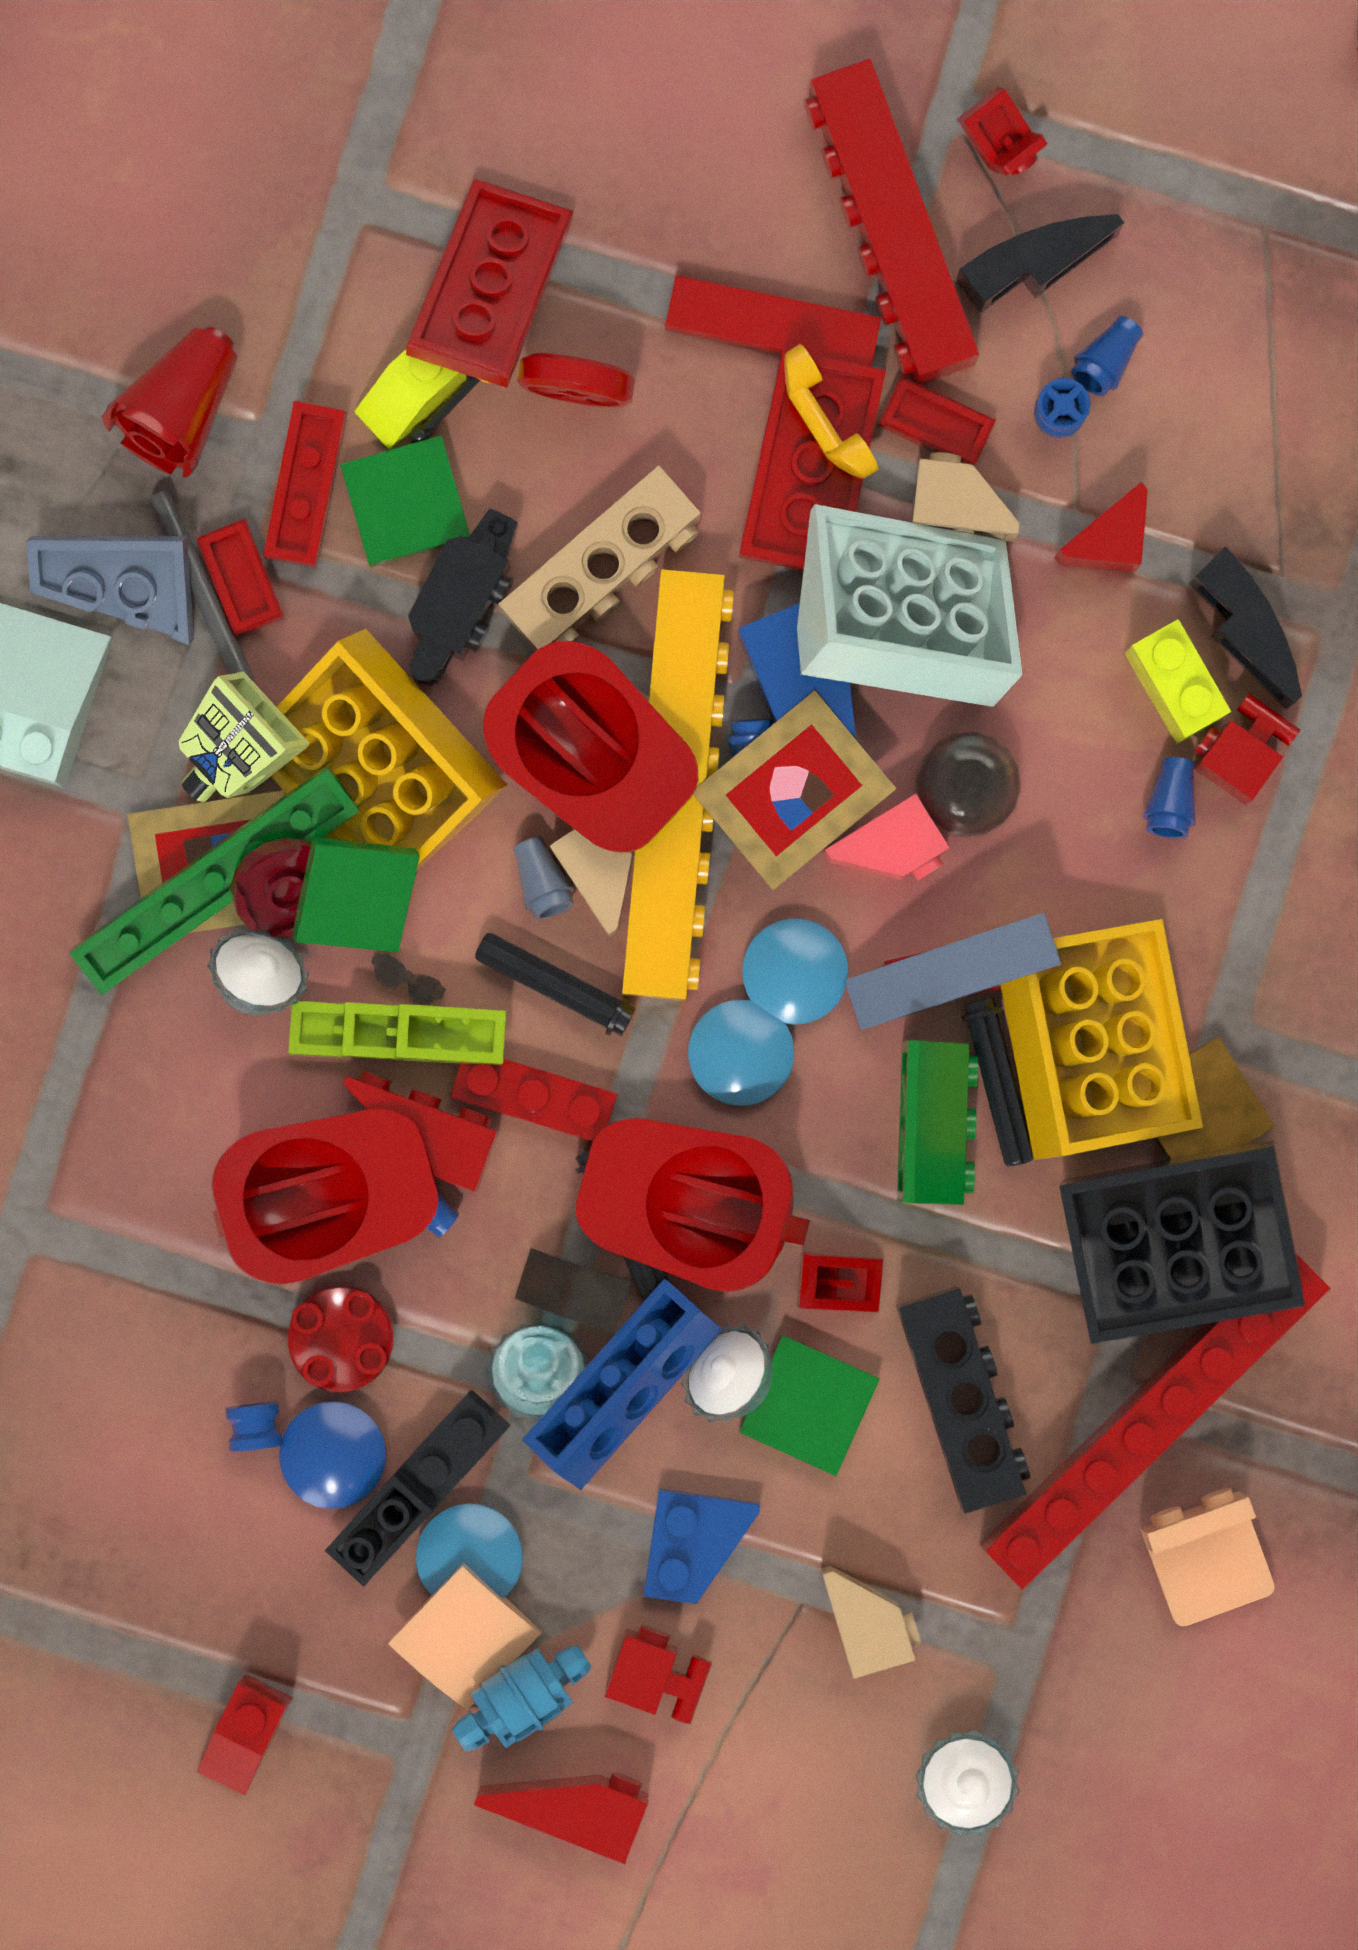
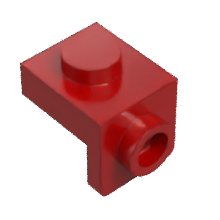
M996 87L957 118V121L990 171L1006 176L1009 174L1017 175L1030 168L1038 159L1036 154L1048 144L1042 134L1031 131L1005 88Z

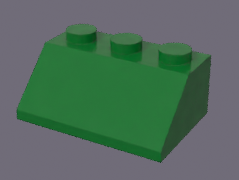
M920 1040L902 1042L897 1202L907 1204L964 1205V1193H974L975 1163L965 1161L966 1140H975L977 1113L975 1108H967L968 1087H977L978 1055H969V1044Z

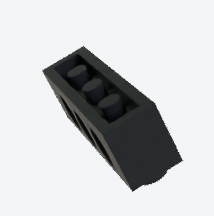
M955 1286L896 1305L958 1502L964 1514L1025 1495L1026 1492L1022 1481L1031 1478L1022 1448L1012 1450L1006 1429L1013 1428L1014 1422L1005 1396L996 1399L990 1383V1378L998 1376V1372L989 1346L979 1348L973 1327L982 1325L972 1294L963 1297L961 1289ZM949 1331L959 1333L964 1344L961 1355L952 1361L939 1359L935 1353L937 1338ZM962 1383L976 1385L980 1393L977 1406L967 1412L954 1409L951 1402L953 1390ZM987 1434L992 1436L996 1442L994 1456L983 1463L972 1461L968 1456L970 1441L977 1435Z

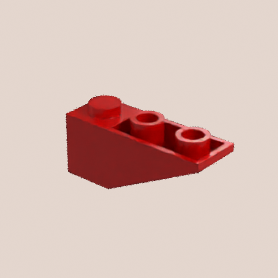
M363 1070L359 1080L348 1076L345 1077L343 1084L367 1110L374 1108L396 1111L409 1117L417 1125L423 1139L433 1177L473 1192L478 1191L499 1131L489 1128L491 1117L464 1107L461 1108L459 1116L439 1109L442 1099L415 1089L411 1090L409 1098L389 1091L392 1083L391 1080Z

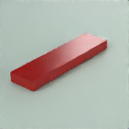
M675 275L665 330L782 354L783 349L791 350L801 344L811 355L872 367L882 317Z

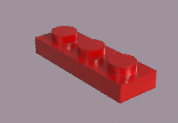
M293 401L263 553L265 559L312 568L318 567L346 425V410Z
M503 1058L502 1065L460 1063L450 1098L594 1141L595 1136L604 1127L609 1125L618 1093Z

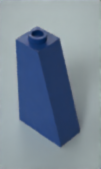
M800 603L738 628L737 636L774 723L815 690L856 739L850 683L801 674L797 636Z

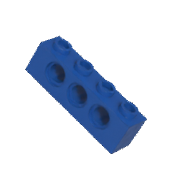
M664 1278L525 1435L522 1441L556 1474L582 1490L723 1329Z

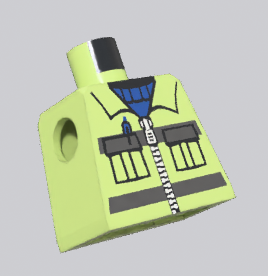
M244 671L218 676L179 739V749L195 765L182 780V787L192 798L200 802H206L216 790L226 798L246 794L254 790L300 754L310 743Z

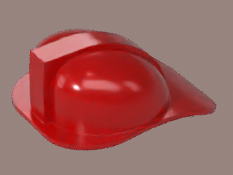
M558 641L542 646L521 665L487 704L483 717V734L489 753L498 767L591 843L606 851L628 853L643 848L691 799L697 789L699 768L690 746L656 711L616 664L604 653L592 646L575 641Z
M373 1108L250 1133L234 1142L222 1154L212 1176V1193L217 1210L213 1211V1216L219 1237H225L232 1260L244 1273L256 1280L271 1284L300 1282L410 1241L422 1233L431 1223L438 1206L437 1189L423 1139L417 1125L409 1117L389 1109Z
M628 1118L616 1121L604 1127L595 1136L583 1174L575 1211L578 1224L584 1233L603 1249L717 1291H737L759 1282L773 1267L785 1242L804 1246L810 1223L809 1219L792 1215L794 1209L793 1181L789 1168L782 1157L767 1144L751 1137L644 1118Z

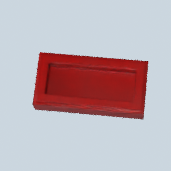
M901 375L878 426L934 453H950L961 456V463L972 464L975 467L996 419Z
M246 519L196 537L236 638L285 619Z

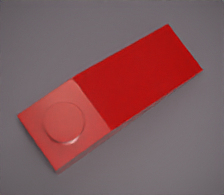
M613 1772L611 1778L598 1774L481 1785L474 1806L625 1865L646 1811L649 1794L640 1791L642 1783L624 1774Z

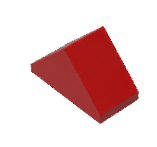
M1140 482L1065 544L1054 557L1061 566L1136 572L1142 564L1148 489Z
M801 1252L796 1305L802 1309L879 1312L884 1259Z

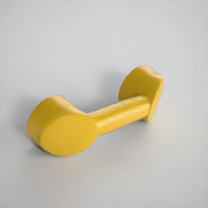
M799 344L787 351L784 358V370L788 397L826 457L843 471L858 478H866L879 470L872 452L861 436L856 433L842 442L812 395L809 388L822 381V377L803 345Z

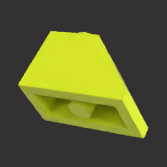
M404 350L387 366L354 413L388 450H392L410 434L413 427L420 425L447 401L467 378L465 374L407 356L406 350Z

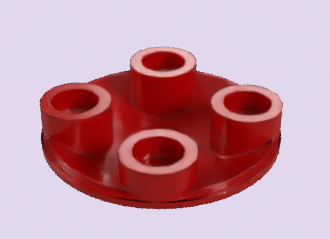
M330 1286L314 1292L294 1309L288 1329V1350L297 1371L309 1384L331 1392L353 1391L371 1383L386 1367L393 1349V1327L385 1308L368 1292L352 1286Z

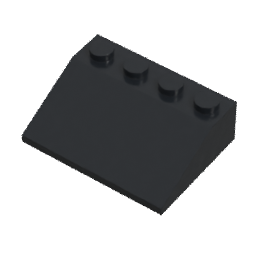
M1274 1140L1063 1179L1059 1185L1090 1344L1305 1306Z

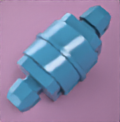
M569 1646L554 1654L556 1659L550 1663L547 1662L537 1648L528 1655L525 1653L506 1667L504 1665L499 1668L500 1671L480 1683L481 1686L470 1693L480 1710L474 1714L469 1711L452 1728L463 1749L470 1751L490 1742L488 1737L494 1733L504 1747L507 1748L516 1741L519 1743L535 1731L543 1730L545 1724L562 1714V1710L573 1704L564 1686L569 1682L573 1685L588 1674L592 1667L579 1646Z

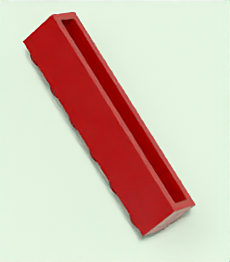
M871 58L811 79L810 97L804 99L805 110L813 130L822 128L828 145L822 148L825 166L831 179L840 177L846 194L839 198L842 212L849 228L858 226L864 245L857 247L859 258L867 277L875 275L882 292V294L875 296L877 307L884 325L893 324L900 343L893 345L902 374L911 373L914 382L922 385L975 366L979 357L976 343Z

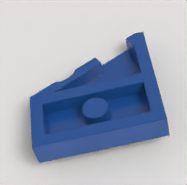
M659 1488L644 1597L697 1604L758 1516L760 1503Z

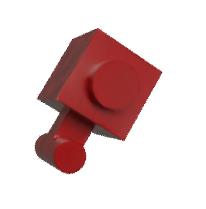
M1250 693L1245 696L1236 709L1253 721L1248 730L1246 731L1232 720L1226 723L1221 730L1212 725L1194 750V752L1201 756L1194 769L1244 805L1254 800L1283 759L1281 754L1266 745L1270 736H1274L1289 747L1301 730Z
M640 1625L638 1632L627 1629L606 1686L605 1697L656 1715L662 1695L666 1693L677 1697L671 1717L677 1721L691 1724L712 1662L692 1655L686 1674L672 1670L677 1655V1646L668 1643L670 1639L669 1634L645 1625Z

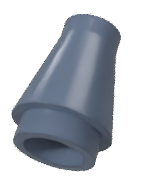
M534 837L517 844L513 851L517 859L525 909L531 910L536 920H542L556 916L574 905L571 896L574 888L547 850L542 837Z

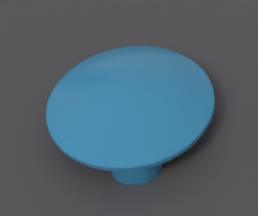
M805 919L781 920L764 928L750 943L743 961V982L750 1000L785 1024L810 1023L828 1014L838 1004L846 988L845 980L848 979L847 958L840 942L825 927Z
M732 1000L710 1009L698 1021L690 1037L688 1059L695 1080L707 1094L726 1104L746 1106L768 1099L783 1086L792 1069L794 1045L791 1033L783 1021L750 1000Z
M480 1504L455 1505L437 1514L423 1530L416 1550L418 1574L424 1587L431 1595L464 1562L501 1598L506 1597L519 1578L523 1561L521 1542L512 1524L493 1507Z

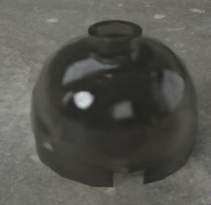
M974 731L953 733L936 742L922 758L915 778L916 794L934 824L944 832L961 838L984 836L1002 826L1016 809L1022 789L1020 769L1010 750L994 737Z

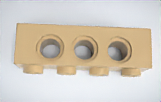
M658 465L498 604L500 611L535 651L553 642H576L580 635L575 630L586 620L592 617L596 622L600 621L619 604L620 601L615 596L630 582L636 588L639 587L659 569L660 566L656 563V560L670 548L675 553H678L697 537L700 532L695 526L701 522V512ZM639 520L653 522L659 530L658 536L648 544L634 542L628 534L633 523ZM608 554L617 560L619 567L612 577L599 579L590 573L588 569L589 564L597 555ZM563 588L574 591L579 597L576 608L566 614L557 613L549 606L551 595Z

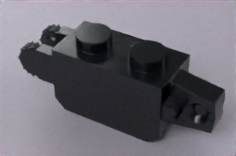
M490 508L468 539L459 536L446 541L408 615L415 636L420 639L413 653L414 658L410 659L411 664H409V667L411 669L409 672L412 673V677L416 678L420 686L430 685L433 687V684H438V680L442 679L440 677L441 674L445 673L453 656L463 661L469 650L475 653L478 652L490 629V624L484 622L492 604L498 605L505 599L513 585L514 577L508 575L511 569L508 556L519 525L517 521L499 511Z

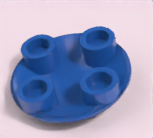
M323 1402L305 1409L290 1422L282 1437L283 1445L280 1446L279 1451L282 1474L289 1487L297 1496L317 1507L336 1509L361 1501L376 1487L385 1469L386 1447L379 1427L367 1413L349 1402Z

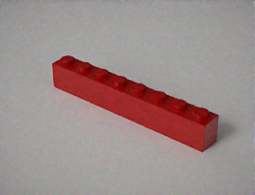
M1297 1253V1263L1305 1300L1304 1307L1204 1324L980 1543L983 1550L1022 1590L1331 1289Z

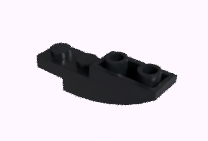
M471 1389L325 1549V1552L364 1587L511 1425Z

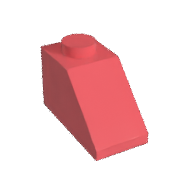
M917 794L828 847L823 854L829 863L900 880L912 873L915 879L919 881L944 865L939 856L947 852L949 846Z

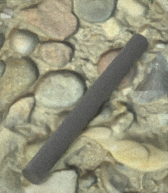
M164 490L150 497V501L166 536H187L191 591L228 673L244 671L255 682L170 491Z

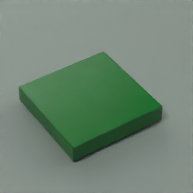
M442 435L340 464L370 568L442 548L449 539L459 536L469 538L470 532Z
M313 837L292 933L295 942L399 952L420 857L416 848Z
M782 1334L739 1429V1433L837 1476L880 1378Z

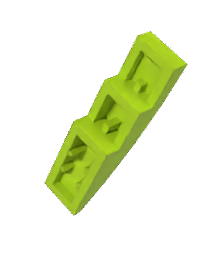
M292 1001L288 1055L502 1065L506 1011L399 1004L397 1006L351 1002L338 1004Z

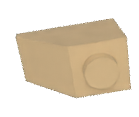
M931 453L929 460H919L916 468L910 522L1002 539L1007 542L1015 541L1019 534V521L972 464L961 463V456L950 453Z
M574 829L551 844L550 849L608 936L611 937L619 931L633 861L632 853L606 851L595 846Z
M831 1565L821 1568L853 1679L915 1661L911 1646L921 1644V1640L912 1612L902 1615L897 1601Z

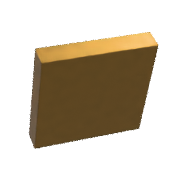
M1217 1036L1189 1053L1203 1128L1155 1138L1170 1160L1245 1146L1274 1128L1275 1124L1225 1045Z

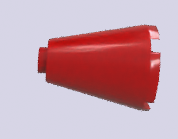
M211 326L207 327L206 330L201 328L192 329L107 406V409L101 416L104 426L111 432L116 425L125 434L120 444L145 463L170 475L176 467L182 468V477L188 478L198 466L237 361V355L232 349L234 346L233 341L224 332Z

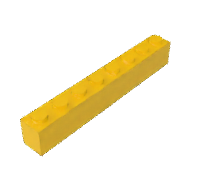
M661 569L649 703L690 746L699 768L698 787L718 770L720 748L709 747L711 726L722 727L725 695L714 694L716 674H727L729 643L719 642L721 621L731 622L734 590L724 589L725 575ZM694 795L647 845L635 851L622 990L624 996L686 1001L687 990L698 991L701 959L690 958L692 937L703 938L705 906L695 905L697 884L707 885L710 853L700 852L702 831L712 832L713 817Z

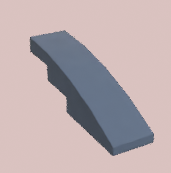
M1041 913L846 979L845 983L860 1030L862 1031L1062 965L1046 914Z

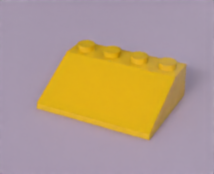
M367 629L337 641L277 706L281 713L310 744L271 776L274 781L287 794L328 765L359 806V812L325 835L327 839L416 848L420 855L417 870L467 826L508 785Z
M1163 919L1054 938L1062 965L1000 985L1034 1160L1066 1156L1203 1128Z

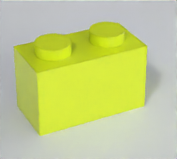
M1179 619L1133 644L1124 653L1176 745L1218 722L1232 712Z

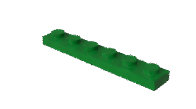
M326 765L70 949L69 955L98 992L103 995L233 902L230 887L234 872L248 853L264 843L283 838L306 840L310 843L313 837L323 838L358 813L359 806L331 768Z

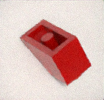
M245 1674L238 1682L218 1722L197 1772L245 1795L293 1697Z

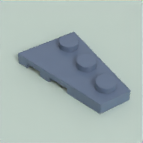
M31 536L26 540L31 593L88 612L96 610L126 620L125 624L143 630L147 627L171 635V639L188 645L194 640L187 536Z

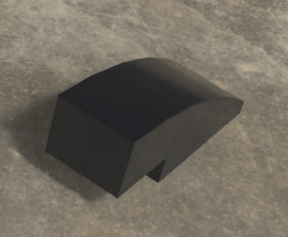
M1118 214L1085 216L1051 223L1018 234L986 250L959 269L956 282L980 313H983L1022 282L1032 295L1037 298L1116 238L1125 222Z
M1225 546L1191 580L1189 585L1225 620L1211 636L1287 709L1302 697L1296 665L1285 633L1269 601L1250 573Z

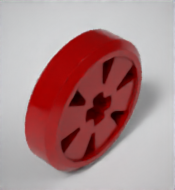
M533 353L523 357L520 360L517 377L519 385L530 393L564 402L608 408L624 407L631 403L636 381L630 372L611 364L550 353Z

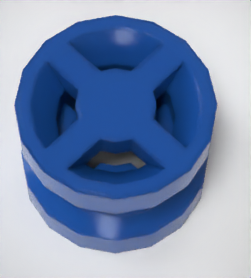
M1059 378L1052 380L1044 386L1035 403L1034 416L1036 424L1044 433L1051 437L1064 438L1073 435L1081 428L1090 411L1091 402L1087 390L1074 379ZM1059 415H1061V416H1066V415H1068V416H1070L1072 419H1069L1068 417H1059Z
M262 1402L225 1408L226 1419L232 1423L233 1435L228 1440L229 1451H250L283 1445L282 1434L276 1430L275 1418L280 1413L279 1402Z

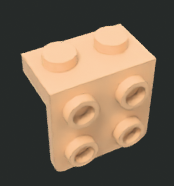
M1225 1488L1201 1497L1202 1504L1185 1511H1182L1180 1506L1165 1509L1150 1516L1152 1523L1139 1527L1172 1619L1179 1626H1188L1270 1596L1274 1591V1581L1251 1519L1256 1518L1249 1497L1240 1491L1233 1493L1231 1488Z

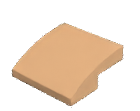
M463 1562L389 1639L388 1644L431 1683L468 1710L475 1703L470 1693L480 1687V1683L500 1671L499 1668L504 1665L506 1667L515 1661L542 1631L506 1597L501 1598Z

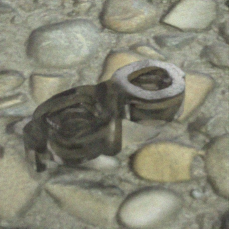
M375 953L372 959V964L375 967V977L381 985L395 988L404 982L408 984L410 998L422 1005L430 1004L436 999H442L446 989L437 979L424 974H413L411 971L406 970V967L400 961L388 954L380 955Z

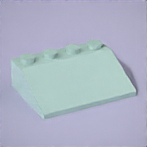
M815 504L810 511L797 623L801 674L994 707L1023 675L1006 540Z
M0 603V769L66 788L113 639L112 637Z

